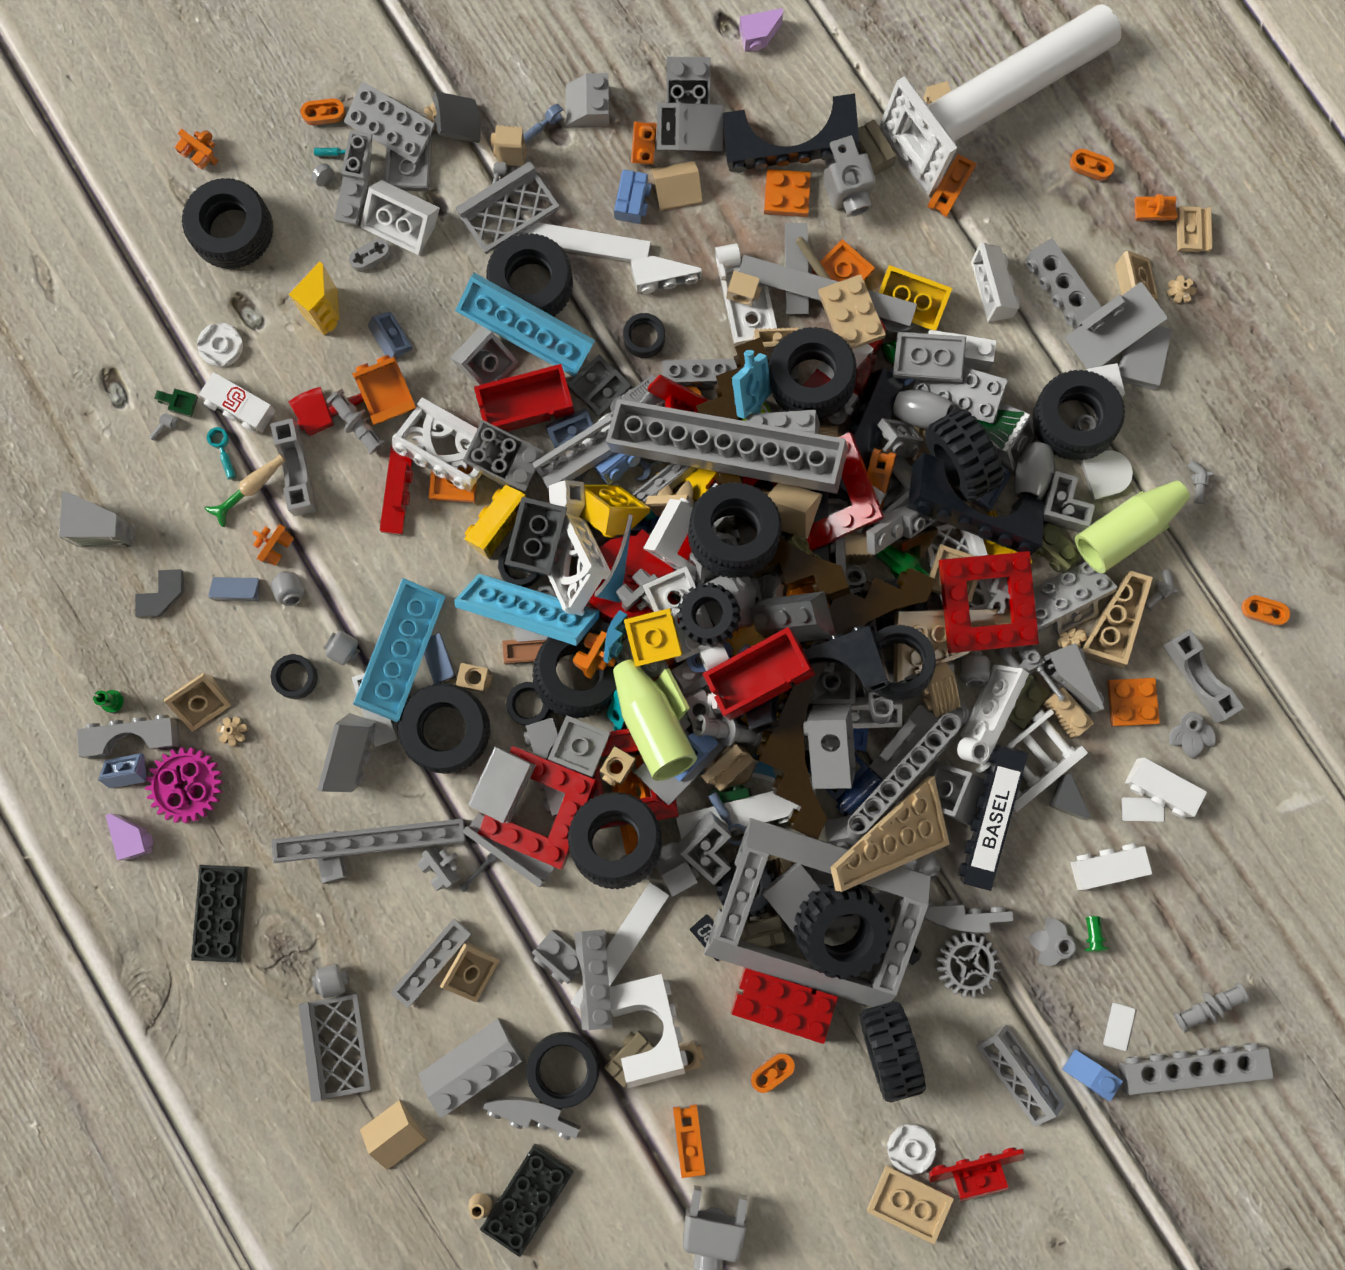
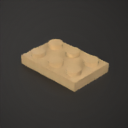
M861 274L818 289L819 297L834 333L843 337L849 343L850 348L855 349L885 338L886 334Z
M885 1165L866 1211L935 1245L954 1198Z

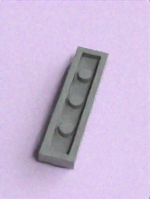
M454 918L390 993L403 1005L410 1008L472 933Z

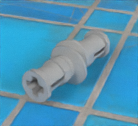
M343 389L336 391L327 399V403L329 405L332 404L342 420L347 423L344 431L346 433L354 432L355 436L367 447L369 455L375 453L385 444V441L383 439L380 440L371 425L368 424L370 417L363 419V415L366 412L365 409L358 412L357 408L344 395Z
M698 715L693 723V731L696 736L702 737L707 735L716 739L720 738L724 746H731L734 742H745L755 747L762 740V732L756 734L750 730L749 726L737 723L736 719L730 721L724 716L713 720L708 719L704 715Z
M1238 982L1235 984V987L1225 992H1220L1214 997L1205 992L1202 1003H1197L1179 1014L1175 1012L1173 1015L1180 1029L1186 1033L1188 1028L1199 1023L1202 1024L1209 1018L1217 1024L1216 1015L1219 1014L1224 1018L1223 1012H1227L1232 1007L1243 1002L1248 1003L1250 999L1243 986Z

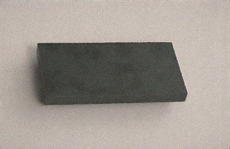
M199 865L191 961L241 962L248 867Z
M534 1144L480 1230L518 1257H521L574 1173V1170Z

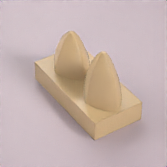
M690 481L684 483L676 495H673L671 488L667 485L656 496H648L646 505L650 507L656 516H661L670 499L680 500V498H684L693 504V508L695 503L692 500V484Z

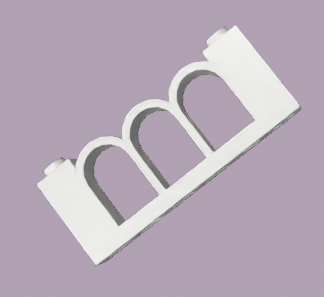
M680 498V500L670 499L643 549L676 570L687 566L691 577H696V564L691 559L687 561L677 554L688 534L693 504L684 498ZM712 525L714 534L721 541H731L734 545H738L734 536L717 532L715 525ZM776 571V572H773V573H770V574H773V575L778 576L777 571ZM762 577L757 578L759 588L761 586Z

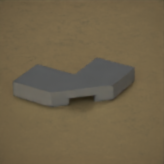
M182 569L158 570V593L135 594V617H161L167 611V608L184 593V571Z

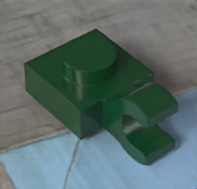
M174 388L173 394L157 390L154 399L158 400L157 402L160 404L169 405L168 410L170 412L192 418L198 396Z
M744 784L730 787V792H722L717 788L709 790V794L717 792L722 803L752 796L751 788H744Z

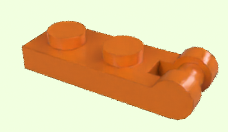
M957 153L927 207L931 210L936 209L941 212V215L947 217L977 163ZM941 196L948 200L946 204L939 201Z
M874 448L867 473L871 484L887 494L897 454L892 452L889 454L882 453L881 450ZM878 462L886 463L885 470L877 468ZM886 497L880 505L881 510H883Z
M697 1104L690 1105V1108L680 1109V1106L673 1107L681 1178L706 1175ZM691 1117L692 1124L682 1126V1119Z

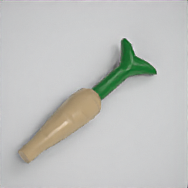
M279 454L274 460L245 477L239 484V490L225 502L217 506H206L205 510L217 516L219 524L225 527L228 510L243 497L253 496L286 461V458Z

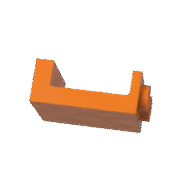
M389 355L376 359L377 364L371 366L368 363L355 368L356 372L352 373L374 425L413 411L416 408L396 358H390Z

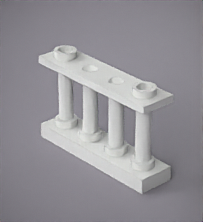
M1043 710L1039 711L1031 718L1033 722L1005 745L1012 748L1023 740L1045 766L1044 770L1046 771L1039 778L1037 775L1034 776L1025 765L1022 776L1027 781L1028 788L1023 792L1018 790L1012 813L1018 812L1088 753L1083 746L1070 747L1050 724L1047 718L1054 713L1052 710H1048L1045 713ZM1039 725L1063 752L1061 755L1064 758L1058 763L1052 761L1029 734ZM989 759L985 763L980 764L976 769L978 773L986 769L990 770L991 763Z

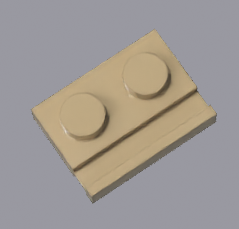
M1179 206L1176 210L1177 252L1206 251V253H1209L1212 250L1211 207L1205 209L1201 207Z

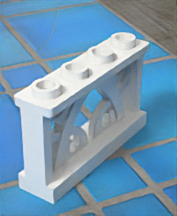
M421 398L415 410L392 437L394 450L401 456L413 459L420 467H427L432 470L436 476L453 482L457 488L465 489L469 492L482 474L474 468L470 474H465L457 469L458 467L467 469V464L463 462V459L477 428L430 401ZM420 418L425 419L423 428L414 427ZM436 427H439V428L442 429L443 431H442V432H437ZM419 433L423 434V437L414 436L412 440L418 442L417 445H414L406 440L407 435ZM450 434L455 436V445L459 453L437 455L433 448L431 437L445 438ZM462 441L469 444L467 446L464 445V448L467 450H464L460 443Z
M566 513L552 571L548 577L562 609L570 615L577 614L583 616L585 613L584 607L601 580L608 579L611 571L585 519ZM579 556L577 574L569 577L571 557Z

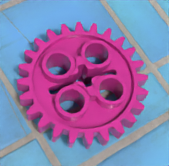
M180 747L178 753L176 750L171 749V756L162 754L163 762L154 761L158 766L157 769H149L154 775L153 777H146L147 781L152 782L150 786L145 787V790L152 791V794L146 798L155 800L150 807H159L157 815L165 814V820L173 818L174 823H180L182 819L183 823H189L191 817L193 821H199L198 814L202 817H207L206 809L215 810L211 803L220 802L216 797V793H223V790L218 789V785L223 784L224 781L217 780V777L222 774V771L214 770L219 764L215 762L210 763L212 756L207 755L204 757V751L199 750L196 753V749L190 747L187 753L186 748ZM194 764L196 766V773L190 776L188 769ZM172 772L174 780L171 784H168L166 777ZM184 781H187L188 785L185 786V789H182L181 786L185 784ZM201 786L204 792L200 798H197L195 791ZM179 794L181 802L178 806H175L173 799Z

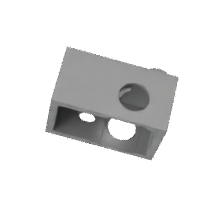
M851 704L813 705L811 712L807 713V721H804V735H808L813 789L851 788L856 774Z

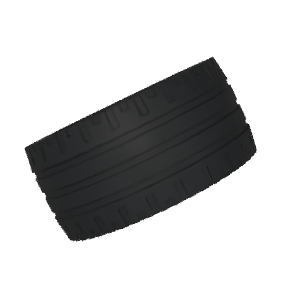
M891 625L875 633L880 649L894 643L906 644L916 650L923 662L922 670L916 679L906 683L891 682L892 685L876 690V694L888 700L904 701L922 693L930 684L936 667L935 651L926 635L922 634L918 629H914V627L905 625Z
M557 1032L543 1038L532 1050L526 1067L527 1081L533 1094L544 1104L555 1108L573 1107L586 1100L597 1084L600 1071L599 1059L593 1046L585 1038L572 1032ZM562 1045L573 1047L579 1051L585 1059L587 1067L586 1078L582 1085L575 1091L566 1094L556 1093L547 1088L541 1079L539 1069L541 1059L546 1052Z

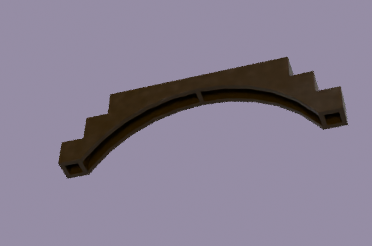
M761 337L735 346L737 355L733 357L737 368L716 376L718 384L714 385L718 398L696 405L698 413L743 421V418L737 416L732 377L744 367V352L746 350L754 351V357L759 353L767 355ZM718 472L719 475L715 476L718 485L729 482H740L743 484L742 476ZM739 516L729 517L733 531L738 529L740 535L739 538H736L738 545L750 543L757 537L756 529L748 520ZM780 537L777 551L771 562L764 569L759 570L758 573L753 575L756 579L777 571L781 584H786L789 591L812 583L815 592H825L827 602L851 594L841 565L811 556L786 542L782 537Z
M909 568L905 572L902 571L896 582L899 585L898 588L880 579L872 578L870 582H865L861 590L863 598L851 593L828 601L836 635L851 633L853 628L866 625L871 620L894 609L926 602L936 579ZM829 639L807 641L805 646L817 642L824 643L829 641ZM827 663L811 665L816 674L815 676L798 685L793 682L790 683L792 688L789 689L786 698H781L777 705L779 726L766 730L769 735L765 742H760L756 754L759 755L757 760L782 771L781 776L777 774L772 784V788L775 789L773 793L798 805L797 809H792L788 817L789 827L815 839L819 838L827 817L812 789L805 763L804 721H806L807 708L816 682Z

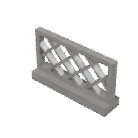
M529 161L455 208L462 223L466 225L485 255H487L506 239L509 240L510 237L519 235L559 210L560 206ZM536 181L539 186L538 192L526 191L527 185ZM512 194L521 195L519 205L507 203L508 197ZM524 196L536 198L534 207L523 205ZM539 200H549L552 206L547 209L538 208ZM494 205L501 206V215L489 214L490 208ZM506 207L518 209L516 219L504 217ZM521 210L533 212L532 218L528 221L519 220ZM475 217L484 218L482 228L472 226L469 221ZM487 219L499 221L497 231L485 229ZM502 223H513V230L509 233L502 232ZM484 233L496 235L494 242L488 246L483 242Z
M357 993L298 1004L311 1102L371 1090ZM353 999L354 1010L349 1017L337 1010L342 1001ZM338 1002L335 1008L329 1003ZM325 1004L333 1010L325 1022L316 1016L315 1006ZM334 1012L346 1019L339 1031L326 1024ZM354 1013H355L356 1023H355L353 1020H351V1017L354 1015ZM317 1021L322 1024L319 1030L317 1027ZM348 1022L357 1027L358 1033L352 1041L340 1034ZM324 1026L336 1034L328 1046L319 1040L318 1034ZM338 1036L349 1043L342 1056L330 1048ZM357 1038L359 1040V1046L354 1044ZM320 1045L325 1048V1050H324V1052H323L322 1054H321ZM351 1046L359 1050L361 1058L356 1065H353L344 1058ZM327 1051L339 1058L331 1070L322 1064V1057ZM341 1060L353 1068L345 1080L333 1072ZM361 1061H362L363 1071L358 1068V1066H359V1064L361 1063ZM323 1069L329 1073L325 1079ZM355 1070L364 1076L365 1086L354 1087L347 1082ZM330 1075L342 1082L337 1091L326 1093L325 1082ZM344 1085H346V1086H348V1087L350 1088V1089L341 1090Z

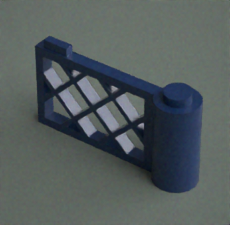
M809 752V757H805V759H809V764L806 761L805 763L808 772L812 775ZM856 753V762L861 768L855 774L852 787L840 788L837 792L833 789H825L838 803L836 808L844 816L848 814L852 816L884 781Z

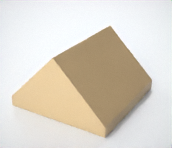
M694 161L651 169L660 211L703 203L699 171Z
M1130 251L1124 252L1115 264L1121 294H1125L1142 282L1155 301L1159 300L1150 259Z
M778 483L768 494V497L772 499V502L776 504L780 512L782 531L790 534L797 533L799 537L802 536L808 539L822 494L797 486Z
M202 673L164 699L169 708L192 732L231 706V703L215 679L205 673Z
M470 942L464 943L440 987L473 1002H477L500 960Z
M401 1100L360 1129L368 1154L386 1170L427 1140Z

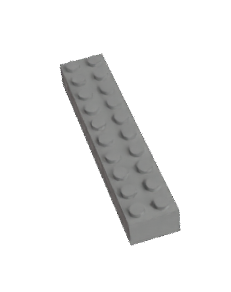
M617 399L606 438V444L615 453L836 494L838 493L848 452L846 439L622 399Z

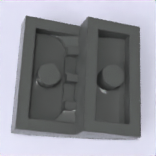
M435 91L432 99L437 111L434 122L438 134L479 143L481 140L480 119L475 99Z
M600 354L567 384L568 388L598 416L611 405L616 397L621 396L631 386Z

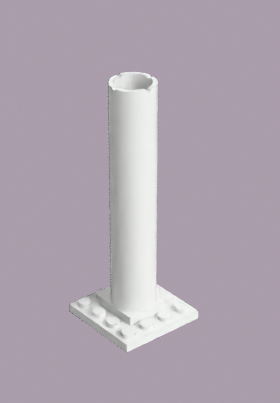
M1096 5L930 104L922 101L914 85L909 83L904 76L896 82L879 128L898 157L929 197L938 188L957 150L955 141L1116 46L1121 39V26L1116 14L1114 15L1113 11L1106 5Z

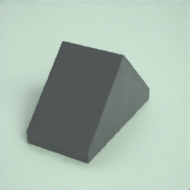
M1068 773L1060 776L1049 807L1078 819L1090 817L1072 774Z

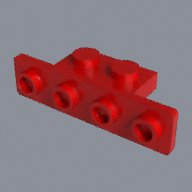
M659 375L647 389L648 392L665 400V407L698 413L696 405L710 401L663 375Z
M391 445L379 530L381 533L401 535L403 534L406 505L410 503V492L408 491L409 483H412L413 470H411L413 459L399 455L394 450L393 445Z
M1016 1147L1003 1150L1002 1154L993 1156V1153L981 1155L978 1160L974 1161L963 1159L950 1167L938 1165L929 1172V1181L933 1183L954 1178L961 1202L1008 1190V1184L1002 1165L1022 1161L1025 1153L1023 1149L1017 1150Z

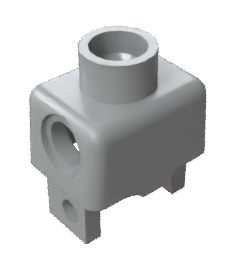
M852 135L830 142L834 157L830 160H824L827 168L824 171L825 178L823 183L831 205L834 209L844 207L847 217L863 214L872 208L869 196L876 182L868 154H858ZM844 147L846 152L840 153L838 148Z
M694 1185L691 1206L686 1208L683 1249L687 1253L695 1254L693 1268L695 1270H722L724 1260L736 1262L740 1258L747 1230L745 1214L748 1199L746 1195L739 1194L736 1217L727 1215L722 1209L713 1207L699 1210L702 1188L701 1186Z

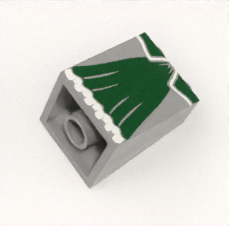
M1001 403L993 424L978 420V422L984 426L985 431L990 435L991 441L998 451V456L1001 458L1002 465L1015 473L1017 463L1024 449L1029 443L1034 442L1037 437L1031 414Z
M62 492L60 538L77 547H131L132 540L135 537V530L131 523L117 514L69 492Z

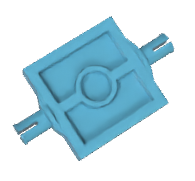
M752 350L744 352L745 365L732 377L737 416L744 419L750 413H761V405L771 395L767 355L759 353L754 357V351Z

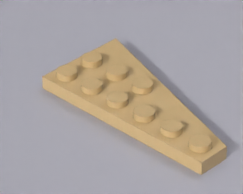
M987 608L969 609L971 627L1011 623L1010 608H1005L1004 613L1001 615L997 614L999 608L991 610ZM944 610L895 611L894 625L914 627V629H918L929 639L935 651L936 666L969 654L968 652L948 653ZM894 643L893 681L899 682L904 680L905 677L919 674L923 663L921 656L915 649L906 644Z
M934 776L926 777L830 867L836 891L843 892L949 845Z

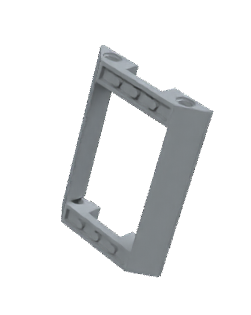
M750 818L735 860L737 868L723 909H718L703 954L867 1006L874 1007L889 1003L897 996L928 908L930 876L899 866L861 883L900 896L899 900L895 901L891 912L895 917V921L891 930V940L887 941L889 948L886 953H883L882 960L878 964H873L871 970L873 974L870 982L860 977L852 978L851 975L848 976V979H838L837 976L830 978L825 976L824 973L816 971L806 960L742 941L740 937L769 854L832 874L830 867L849 849Z

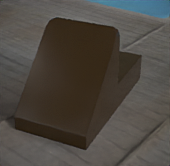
M930 525L912 538L902 536L890 545L899 551H906L907 554L920 560L938 534V528Z

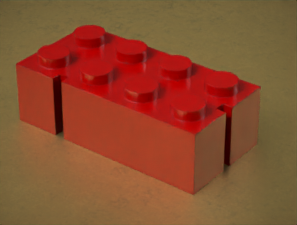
M562 364L474 386L482 420L506 432L550 421V416L552 415L555 416V419L575 414Z
M789 627L702 673L711 692L716 695L714 698L722 715L730 721L792 688L790 683L793 682L798 685L816 675L797 637Z
M745 967L743 968L738 988L742 989L743 993L736 992L731 1015L818 1043H825L837 996L816 989L813 991L814 994H811L812 988Z

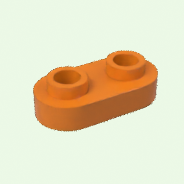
M331 98L308 101L302 105L300 113L304 122L308 125H321L342 121L346 110L340 100ZM338 111L337 114L332 115V112ZM316 113L315 117H310L311 114Z
M1087 149L1076 150L1069 161L1073 171L1100 181L1108 179L1114 171V163L1109 157ZM1077 161L1083 162V165L1078 164ZM1098 168L1103 169L1104 172H1099Z
M1258 595L1246 598L1241 606L1242 612L1247 618L1272 626L1282 625L1290 618V610L1284 603ZM1251 604L1255 606V612L1251 611ZM1273 611H1275L1278 614L1277 619L1273 617Z
M786 1053L775 1054L753 1071L751 1075L753 1088L760 1093L771 1091L793 1073L795 1068L793 1059ZM779 1061L786 1062V1067L784 1069L778 1068L777 1065ZM761 1075L767 1077V1081L763 1084L758 1081Z

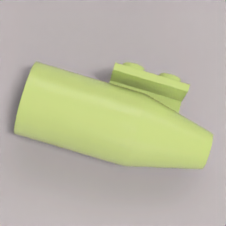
M1176 480L1146 492H1139L1075 536V543L1080 554L1095 571L1105 573L1168 529L1170 521L1190 499L1189 491L1183 483Z
M634 660L621 662L613 669L622 717L653 780L663 781L683 773L696 762L697 756L679 722L690 708L676 679L673 677L670 669L667 668L657 681H653L640 666L635 667Z

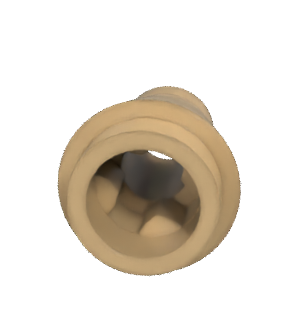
M477 1193L470 1198L468 1203L470 1216L473 1219H480L490 1214L492 1201L488 1195ZM474 1207H480L482 1212L477 1211Z

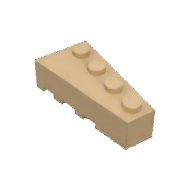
M1129 571L1123 577L1117 587V591L1112 595L1089 633L1087 640L1081 647L1085 658L1120 669L1128 664L1153 577Z

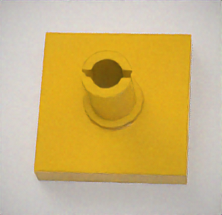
M672 608L624 620L635 667L683 655Z

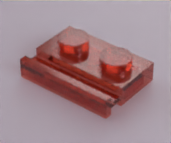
M868 353L862 369L857 368L856 384L853 393L858 396L859 400L865 390L870 374L873 372L877 356Z

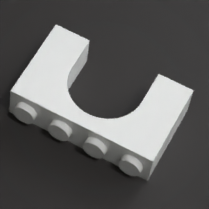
M662 974L609 987L613 1017L636 1011H649L657 1015L664 1025L663 1036L653 1049L621 1058L628 1087L631 1088L685 1074L684 1066L688 1065L685 1050L680 1051L678 1043L683 1041L680 1027H675L673 1019L677 1018L674 1003L669 1004L668 995H672L669 981H664Z

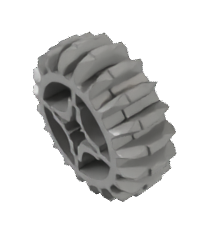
M962 932L960 935L961 940H959L956 935H953L952 940L954 944L946 940L944 944L948 949L939 948V952L943 953L944 957H936V961L943 962V966L936 967V971H944V974L939 976V980L948 979L944 987L949 989L953 986L952 993L955 995L961 989V997L966 998L968 991L972 998H976V990L980 995H985L983 987L985 986L991 990L993 987L989 981H998V978L994 977L993 973H1001V969L994 967V964L1001 963L1000 959H993V956L997 955L998 951L996 949L989 951L993 945L990 941L983 945L985 941L984 936H979L976 940V934L970 933L968 939L967 934ZM973 945L972 950H969L965 956L955 954V951L960 947ZM980 950L986 960V970L978 963L980 956L978 953ZM959 959L963 961H969V959H971L970 963L973 965V967L978 969V971L974 969H968L964 965V963L959 961ZM951 960L954 961L959 968L957 973V980L954 978L951 972ZM972 974H978L982 976V978L974 984H963L965 979L968 980V978Z

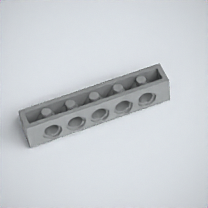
M734 359L662 361L663 376L682 386H694L699 390L715 389L714 385L718 384L717 375L737 368ZM798 364L790 373L796 383L799 381Z
M1246 1043L1244 1048L1236 1049L1233 1045L1221 1046V1051L1201 1048L1197 1049V1053L1188 1054V1051H1175L1173 1056L1164 1057L1162 1053L1150 1054V1059H1141L1140 1056L1126 1057V1061L1118 1062L1120 1077L1123 1081L1122 1091L1132 1095L1273 1079L1269 1049L1259 1046V1043ZM1244 1056L1246 1064L1243 1068H1240L1239 1060ZM1221 1059L1222 1068L1216 1071L1215 1063ZM1197 1062L1199 1069L1193 1074L1191 1072V1065ZM1173 1064L1175 1066V1073L1169 1077L1167 1068ZM1150 1067L1152 1071L1151 1076L1148 1079H1144L1143 1071L1145 1068Z

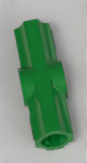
M891 545L874 555L891 569L890 571L895 578H898L902 571L905 572L909 568L929 576L921 568V564L916 558L910 554H904Z

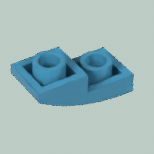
M620 610L611 621L606 634L604 662L606 663L614 656L617 657L623 648V644H621L622 637L627 632L624 620L627 619L628 614Z

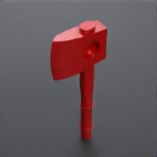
M321 387L303 392L288 401L298 418L299 428L301 431L305 430L309 436L334 426L332 417L339 414L332 405H327ZM361 393L347 398L354 406L364 402Z

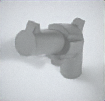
M1192 460L1187 468L1196 473L1191 477L1196 486L1194 503L1206 504L1204 499L1205 487H1208L1209 477L1213 472L1206 471L1201 465Z
M1170 569L1161 572L1164 583L1158 582L1155 593L1146 599L1145 607L1150 611L1153 610V605L1159 600H1164L1172 593L1176 594L1178 592L1173 587L1174 582Z

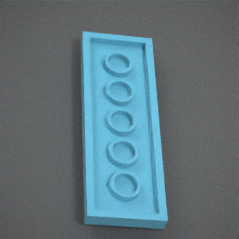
M475 272L470 277L455 310L553 366L562 364L563 371L573 377L576 376L595 342L589 336Z
M478 574L454 600L456 608L575 646L578 645L599 618V610L585 606L583 616L577 614L570 615L562 609L557 597L483 574Z
M405 578L401 580L353 705L392 721H399L444 602V595Z

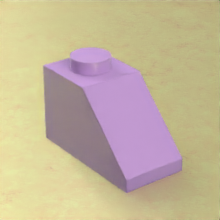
M783 8L740 16L739 29L744 51H758L768 45L782 25Z
M118 814L105 815L117 860L126 861L153 852L151 847L153 846V839L151 834L147 832V829Z

